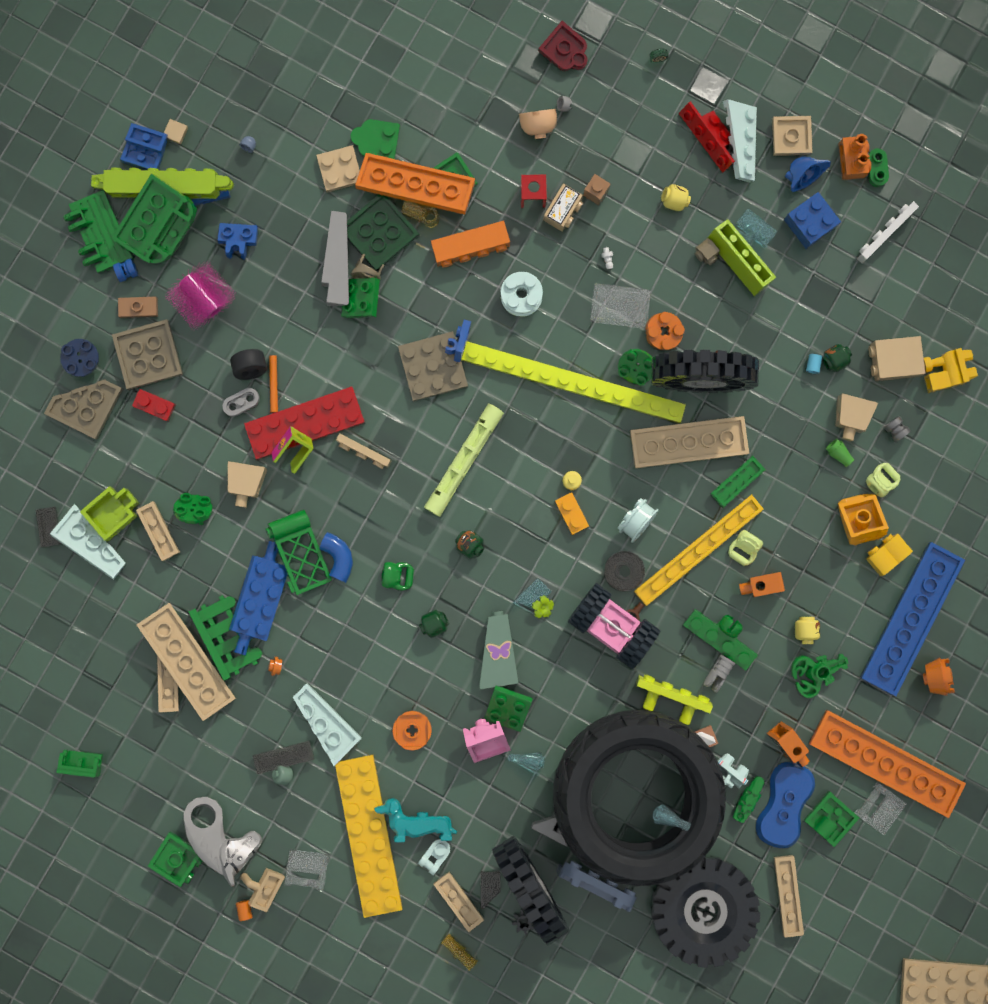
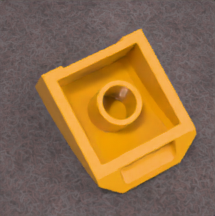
M861 494L842 499L838 503L849 544L858 545L879 540L887 535L889 527L875 494Z

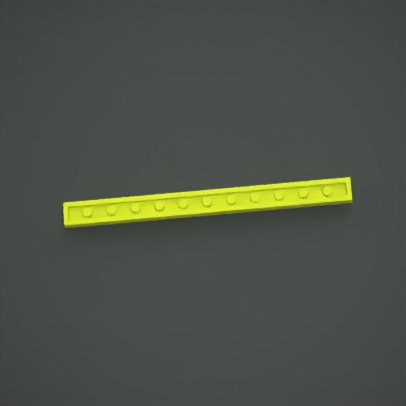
M466 342L461 359L464 362L679 424L681 423L686 404L471 342Z

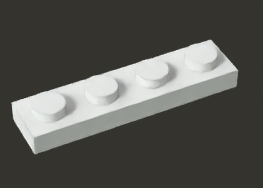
M914 201L909 206L905 204L898 211L900 215L896 219L892 217L885 224L887 229L884 232L879 230L872 237L874 242L870 246L866 243L859 250L861 255L857 260L864 263L919 206Z

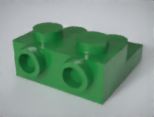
M170 831L148 867L181 888L184 883L189 884L194 876L191 872L195 866L199 868L203 861L194 852L189 842H186Z

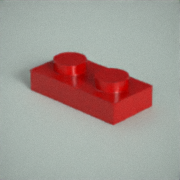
M139 389L132 406L168 422L176 404Z

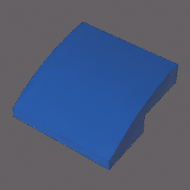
M131 123L125 138L126 145L120 158L121 163L143 170L148 168L159 169L168 135Z

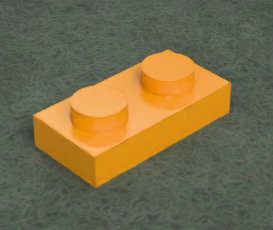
M572 492L555 500L571 535L589 527Z

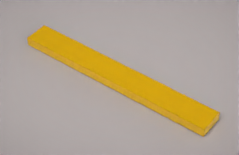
M750 495L633 592L647 606L764 510L753 495Z

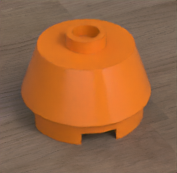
M938 658L925 665L926 673H923L924 684L929 686L930 693L945 696L955 693L954 688H950V685H954L952 670L950 666H946L947 663H950L949 658Z

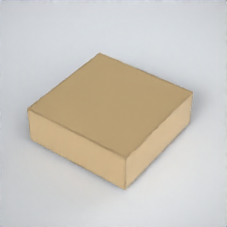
M170 119L164 133L168 135V140L181 145L188 126Z

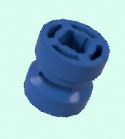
M132 258L125 260L122 264H113L119 282L126 281L128 277L134 278L139 276Z

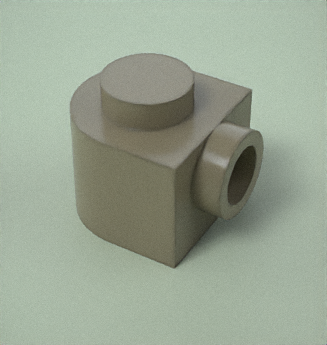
M707 238L695 247V256L700 262L704 261L706 265L709 264L710 266L718 259L717 256L720 250Z

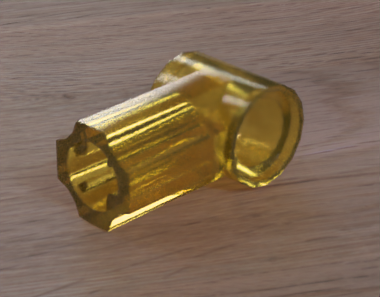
M405 201L402 206L401 213L424 223L429 228L437 226L440 221L438 212L434 207ZM428 214L435 215L433 220H426Z

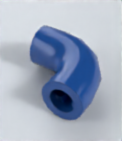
M327 532L319 549L333 557L334 564L329 575L346 583L353 565L352 553L346 542L336 535Z

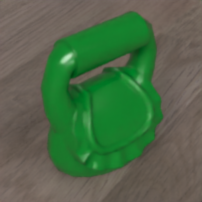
M385 562L382 569L381 585L385 588H394L401 591L410 589L413 585L414 568L406 562ZM406 567L405 586L400 585L402 568Z

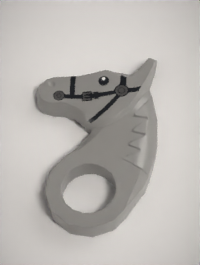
M196 798L187 805L184 811L183 823L185 833L192 849L208 867L223 875L231 887L234 886V876L245 866L260 847L262 837L256 831H250L243 837L226 839L223 830L222 808L211 798ZM199 806L209 807L214 812L215 821L207 828L196 827L191 820L192 811Z

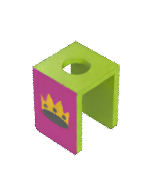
M290 426L273 449L272 459L276 463L292 440L302 444L303 446L290 463L291 472L295 474L313 450V443L310 437Z

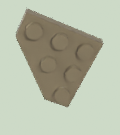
M101 380L95 384L83 386L62 395L53 396L44 414L97 440L123 389L106 380Z

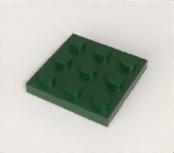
M380 194L347 220V238L362 255L365 254L364 258L376 271L381 268L382 264L385 265L419 236V232L390 199Z

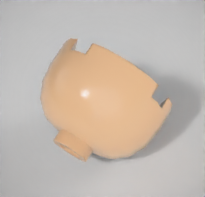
M556 109L519 114L521 128L526 134L535 135V139L546 138V134L552 132L556 126Z

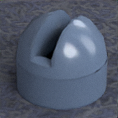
M246 136L241 140L239 146L244 151L252 153L256 147V142L253 137Z

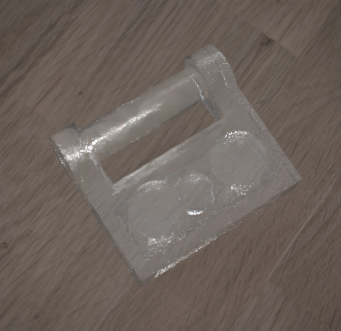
M877 782L874 785L875 789L860 810H856L855 814L879 833L885 835L907 804ZM880 794H884L885 798L872 816L868 817L866 815Z
M290 849L285 886H291L292 884L314 887L324 891L329 854ZM293 871L319 874V880L293 877Z

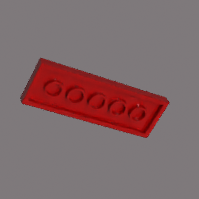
M351 386L244 423L255 458L259 460L272 455L273 449L290 426L314 441L361 425L365 421L354 389ZM292 440L286 450L302 444Z

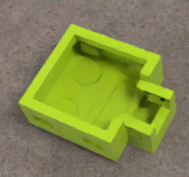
M109 486L83 508L80 513L104 541L109 542L138 517L132 509L139 502L128 489L123 488L117 493L113 487Z

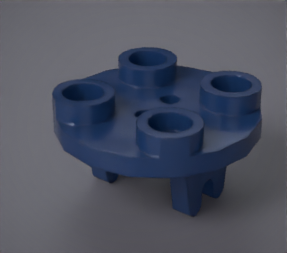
M74 339L62 346L60 362L67 373L76 377H85L97 368L99 353L90 341Z

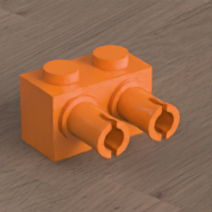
M858 134L856 137H845L838 143L842 180L865 178L871 171V161L868 159L869 155L867 154L869 153V143L866 140V135Z

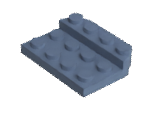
M565 861L564 865H558L556 872L560 878L571 882L577 888L580 886L606 899L619 909L623 908L628 912L631 911L637 899L634 891L628 888L622 890L617 887L618 884L608 879L604 881L594 871L589 870L586 872L582 870V866L574 861L570 863Z

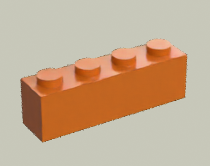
M500 221L432 240L431 246L437 267L442 266V268L453 265V262L460 261V263L470 261L471 257L478 256L482 258L488 256L489 252L496 251L499 253L506 251L507 247H510V240L505 222Z

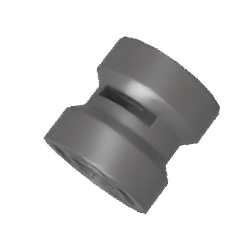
M900 416L884 426L887 432H891L895 443L911 432L908 426L902 424L903 420Z

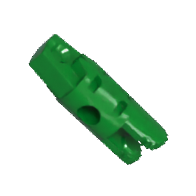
M755 777L749 787L746 786L742 797L737 802L733 818L740 823H744L754 811L756 803L762 796L760 791L765 783L762 777Z

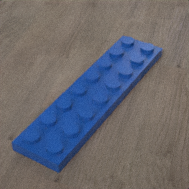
M932 542L928 543L860 677L862 680L895 697L897 696L965 559Z

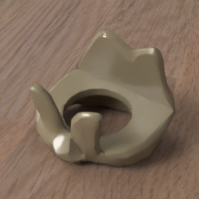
M363 254L351 272L352 278H378L381 280L380 274L384 264H382L379 272L362 263L365 254Z

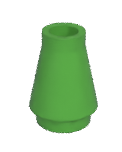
M835 439L826 447L828 455L842 463L845 467L854 461V458L850 455L842 441Z

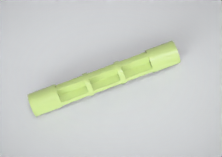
M488 403L457 456L448 467L439 485L425 504V509L438 517L442 515L482 447L501 420L504 412Z

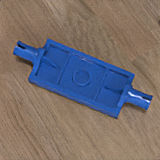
M268 541L264 557L252 555L229 630L237 632L239 635L234 652L246 656L251 639L257 638L267 641L285 584L287 572L284 565L278 564L275 561L278 553L275 542Z

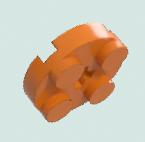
M668 312L653 315L647 321L645 327L648 343L657 350L675 348L681 342L685 331L680 319ZM661 327H667L668 335H661Z
M418 711L404 712L393 725L394 739L406 750L420 749L427 744L431 737V723L424 714ZM410 725H414V728L418 729L414 736L407 732Z

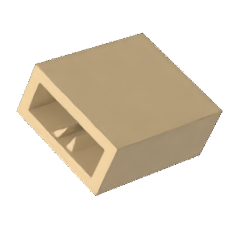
M921 336L876 340L870 344L869 356L873 362L871 374L874 376L875 381L913 378L925 374Z

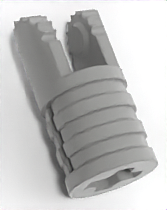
M720 654L703 685L710 687L713 684L712 690L718 692L735 663Z

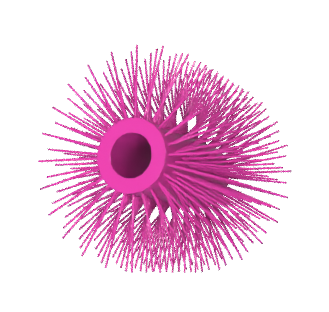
M188 269V275L184 276L181 282H179L178 288L176 287L177 300L181 298L183 304L185 303L186 307H190L191 314L195 317V320H199V323L203 324L205 319L208 321L212 317L214 320L215 315L219 312H224L221 309H224L223 304H227L228 297L222 292H228L230 287L227 291V287L224 290H220L224 283L222 284L221 280L216 281L219 277L217 279L214 277L209 282L208 279L211 276L206 277L207 273L204 270L201 273L197 271L189 274ZM179 301L176 302V305H175V306H177L176 309H177L178 306L180 305V304L178 303Z

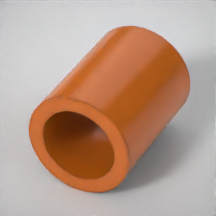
M249 900L236 903L239 921L253 918L251 907L248 904Z

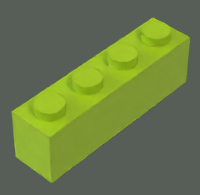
M728 219L717 226L707 237L720 250V256L754 296L767 288L776 278Z

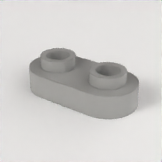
M246 388L226 398L222 405L223 411L231 417L238 416L257 406L260 396L256 390ZM252 395L253 401L248 402L247 397ZM232 404H236L235 410L230 409Z

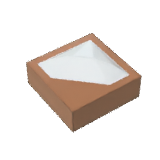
M711 725L695 731L709 747L718 744Z

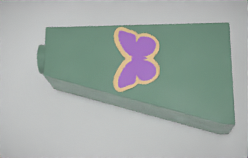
M503 611L492 612V616L488 617L480 689L518 684L508 614H503Z

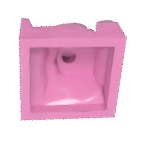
M480 719L475 722L476 726L471 728L470 731L466 728L463 729L466 746L474 763L511 751L499 721H496V724L490 725L486 719Z

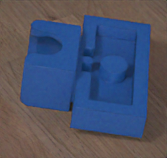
M220 223L218 243L226 244V257L231 259L233 253L239 251L241 258L245 260L247 245H257L258 226Z

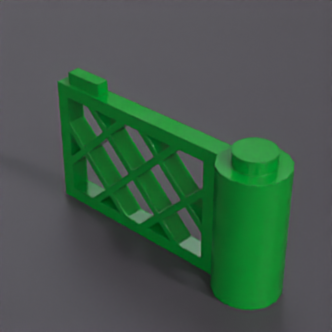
M305 510L267 524L268 528H265L269 539H273L290 579L287 584L291 593L295 592L298 595L332 581ZM308 533L311 539L308 547L298 543L301 535ZM285 541L293 543L294 546L291 553L284 552L280 543ZM297 545L307 549L303 559L293 555ZM309 551L317 554L316 564L305 561ZM291 558L301 561L298 572L290 569L289 563ZM304 563L314 567L310 577L300 573ZM316 569L322 570L326 579L322 581L313 579ZM298 576L308 579L306 587L300 590L296 584Z

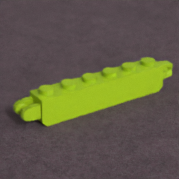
M111 168V170H104V174L92 175L91 187L104 190L113 198H136L151 174L156 175L190 199H216L220 195V191H231L234 188V183L228 176L218 175L215 170L208 168L203 169V171H196L191 168H186L184 171H178L174 168H167L166 171H159L156 168H148L147 170H140L139 168H129V170Z

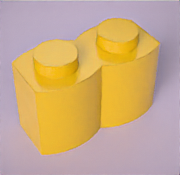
M889 534L882 540L883 544L879 548L875 546L867 552L869 556L866 560L880 577L886 575L913 552L899 534Z

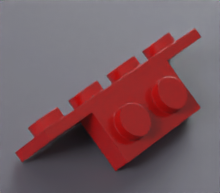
M690 101L678 114L721 172L724 173L735 162L726 150V147L731 145L729 142L731 133L714 111L701 116Z

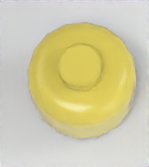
M575 471L567 472L562 480L563 486L571 491L578 489L582 482L580 474Z

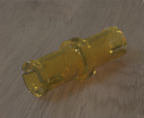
M450 933L441 942L453 954L452 957L458 959L468 971L478 962L465 950L466 947L464 945L461 946Z

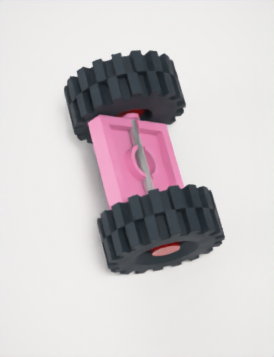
M596 583L573 612L568 623L582 633L587 630L588 633L617 653L616 658L630 669H633L649 651L661 630L646 619L642 620V622L638 621L611 601L610 597L612 594Z

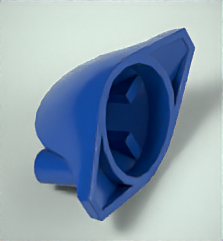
M811 157L795 159L791 163L790 171L785 175L792 182L791 191L795 192L808 187L830 167L831 161L817 160Z

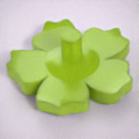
M545 595L540 596V601L536 600L532 603V608L535 609L534 616L537 618L542 616L544 618L551 615L550 610H553V601H549V598Z

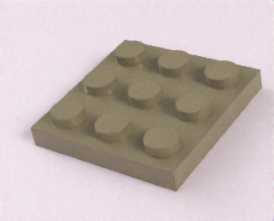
M167 319L112 334L127 390L183 375L171 327Z
M453 331L398 346L413 402L468 387L462 362L454 361L455 353L452 355L445 353L446 346L453 347L448 345L449 338L455 339Z

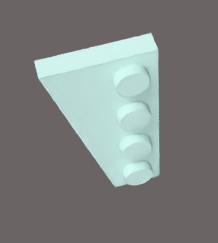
M729 99L725 100L723 104L724 108H727L728 113L726 123L730 125L731 132L729 142L734 151L732 158L735 160L733 163L735 179L746 182L755 181L757 107Z
M75 504L50 533L53 538L113 580L126 565L111 545L104 541L80 513L79 508Z
M308 683L293 697L303 716L310 724L312 731L322 744L321 746L331 759L330 761L333 766H335L362 737Z

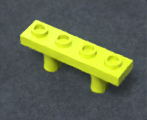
M644 675V677L638 676L637 686L648 691L643 708L653 711L658 697L662 695L685 705L679 719L684 724L690 725L695 709L711 713L713 705L709 702V698L702 695L698 697L691 695L692 692L683 688L677 690L668 682L663 681L661 684L649 675Z

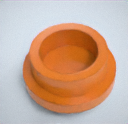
M274 656L273 660L269 661L268 671H271V676H275V674L280 675L282 659Z

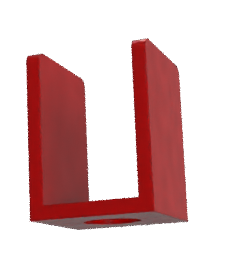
M546 174L521 175V208H524V200H542L543 208L546 207ZM530 183H538L539 190L531 192L528 188Z

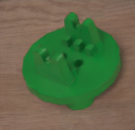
M630 349L624 352L618 363L619 376L628 382L640 386L645 385L652 378V356L640 349Z
M183 493L175 502L173 513L182 522L203 525L204 521L212 514L211 500L207 496Z

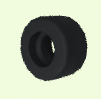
M247 349L237 352L230 359L233 375L239 380L258 378L267 371L264 353L258 349Z

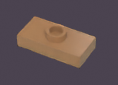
M118 298V317H158V298Z

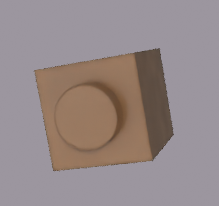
M594 174L584 189L583 196L599 206L608 193L611 184Z

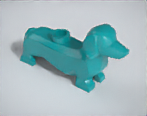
M394 798L387 799L384 805L374 808L378 814L389 815V826L396 833L394 842H405V836L416 838L433 832L437 834L442 833L439 835L441 841H451V833L457 834V831L452 828L451 819L448 816H428V812H417V816H406L402 812L400 802Z

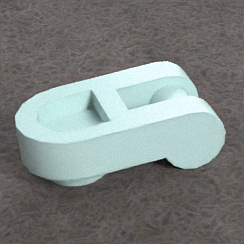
M436 839L417 864L421 867H426L429 873L434 875L450 853L448 841ZM431 855L437 859L434 864L428 860Z

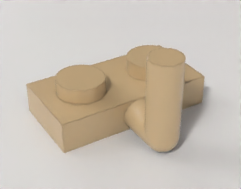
M266 868L258 883L253 881L247 873L241 874L240 878L244 884L254 890L248 904L253 908L267 912L285 876Z

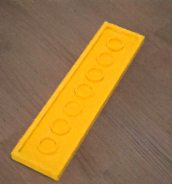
M374 755L339 761L335 767L363 916L366 918L400 911L403 907L385 814H378L374 810L375 807L383 805Z

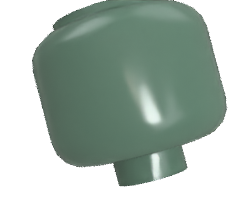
M285 765L276 766L272 772L273 781L279 785H288L293 778L292 769Z

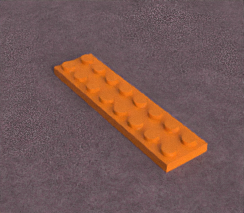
M828 710L825 711L809 742V745L947 818L950 817L966 785L961 780Z

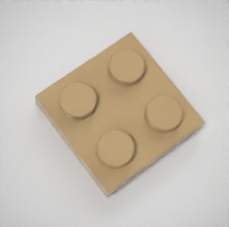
M811 116L772 118L773 156L812 154Z
M353 145L317 155L326 192L356 184L360 170Z

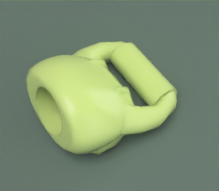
M882 463L867 477L866 484L874 494L879 497H885L889 491L898 486L901 479L900 475L889 463ZM882 468L895 481L894 483H891V481L888 480L883 475V473H881Z
M743 530L729 546V557L743 566H748L754 562L758 551L763 546V541L750 532ZM739 547V549L750 555L749 560L733 549Z

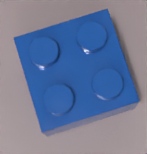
M819 192L792 210L784 218L786 224L805 249H808L841 223Z

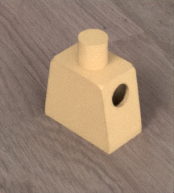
M843 393L838 396L835 425L844 429L842 439L854 441L856 432L863 433L866 431L877 407V402Z
M228 461V493L237 495L235 506L246 508L248 497H258L267 472L265 467Z

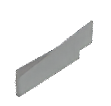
M331 211L321 282L323 287H328L327 306H343L349 303L347 214L344 212Z

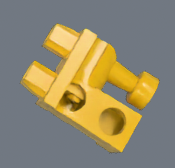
M962 348L948 351L941 357L932 360L930 357L923 358L925 373L931 372L933 367H943L942 372L931 373L924 377L928 393L962 385L978 377L976 368L967 369L965 362L973 360L972 350H962Z

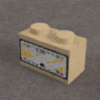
M563 184L544 214L543 221L563 232L565 227L569 228L572 224L574 212H579L584 203L581 201L583 195Z

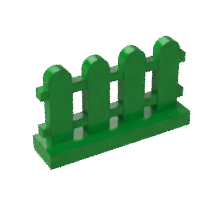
M222 595L218 597L220 601L208 607L204 604L200 606L201 611L197 612L196 609L189 611V614L223 681L231 678L229 674L233 672L235 675L239 674L238 669L250 663L253 666L258 664L257 660L261 658L262 651L259 648L250 649L248 646L246 656L240 655L234 659L232 658L230 652L235 650L239 635L237 633L236 636L225 642L221 635L230 631L229 628L233 619L230 609L235 606L236 601L231 596L224 598ZM226 611L229 618L215 625L212 618ZM206 621H208L211 626L208 629H206L203 624ZM215 638H217L219 642V645L215 646L212 642V640ZM224 655H226L228 659V662L223 663L221 657Z

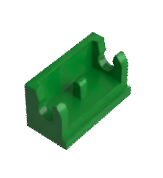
M63 750V753L59 755L56 773L98 777L101 772L103 754Z

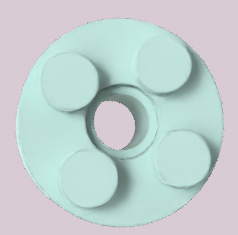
M516 272L508 276L503 282L501 301L504 308L510 314L519 317L533 314L541 305L543 289L540 281L534 275L528 272ZM518 291H525L527 296L519 298L516 294Z
M640 498L635 504L634 509L624 516L623 521L618 526L619 533L624 532L632 538V543L646 530L659 512V509L654 510L646 503V499Z

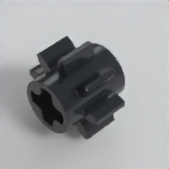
M521 908V913L513 914L516 920L512 921V925H517V933L522 930L526 935L529 928L534 930V927ZM526 917L528 924L523 923L521 925L520 918L524 920Z

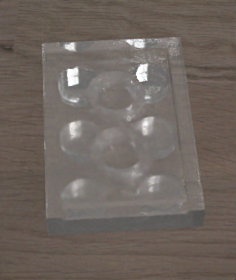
M595 283L590 322L645 328L648 321L651 290Z

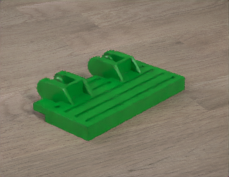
M104 190L69 204L72 212L64 215V220L68 222L81 216L83 220L68 226L69 232H75L88 227L80 231L86 246L78 250L79 255H86L97 251L96 255L82 261L84 266L102 261L94 265L97 273H101L105 270L113 269V264H122L130 258L134 260L131 251L112 239V236L119 227V223Z

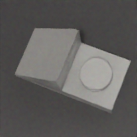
M555 815L532 823V829L567 847L559 827L556 830L554 829L557 823Z

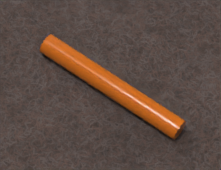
M270 355V413L278 412L277 356Z

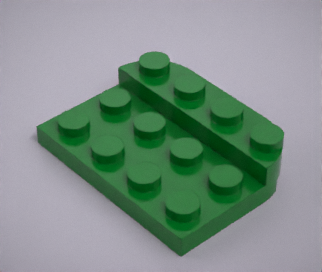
M151 174L115 231L112 239L148 263H164L173 256L192 226L197 208L188 196L183 195L156 175Z

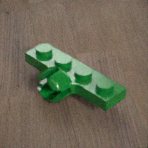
M694 609L683 623V626L746 671L758 654L737 639L742 632V624L738 620L733 623L732 619L734 617L730 615H725L720 622L715 623Z

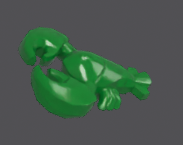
M838 654L836 660H827V656L823 655L816 657L817 662H814L807 656L801 655L796 657L791 664V675L793 678L797 679V671L799 670V677L805 673L808 679L813 680V683L801 680L805 687H801L799 682H796L798 692L806 698H813L818 695L823 680L825 685L828 686V684L835 681L832 676L833 673L839 670V668L844 670L848 668L847 657L843 654Z

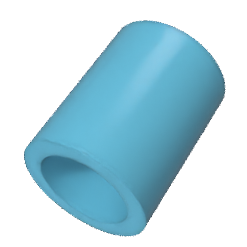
M809 354L806 372L812 374L820 373L821 355Z

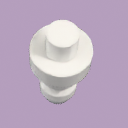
M609 247L603 248L604 253L601 255L606 262V268L612 269L611 256H613V252H609Z

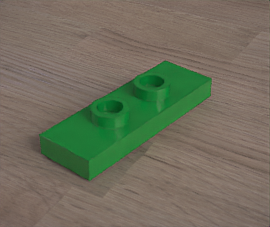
M751 456L712 491L710 495L724 508L766 469L754 456Z

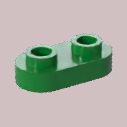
M876 148L868 154V159L871 161V171L868 174V179L872 186L882 187L889 179L888 160L885 151ZM875 155L880 156L881 159L877 160ZM878 173L882 175L881 179L877 177Z

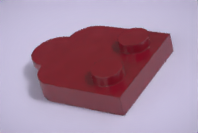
M564 21L558 24L538 48V51L562 71H569L572 68L582 70L588 61L585 55L587 49L585 39Z

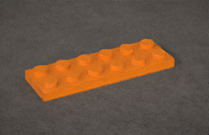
M366 153L355 187L358 190L465 215L475 185V178Z

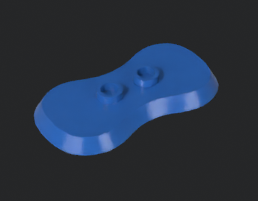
M784 762L773 770L770 777L769 802L756 821L757 835L764 843L776 848H789L799 839L801 833V812L815 788V779L809 769L800 767L796 763Z

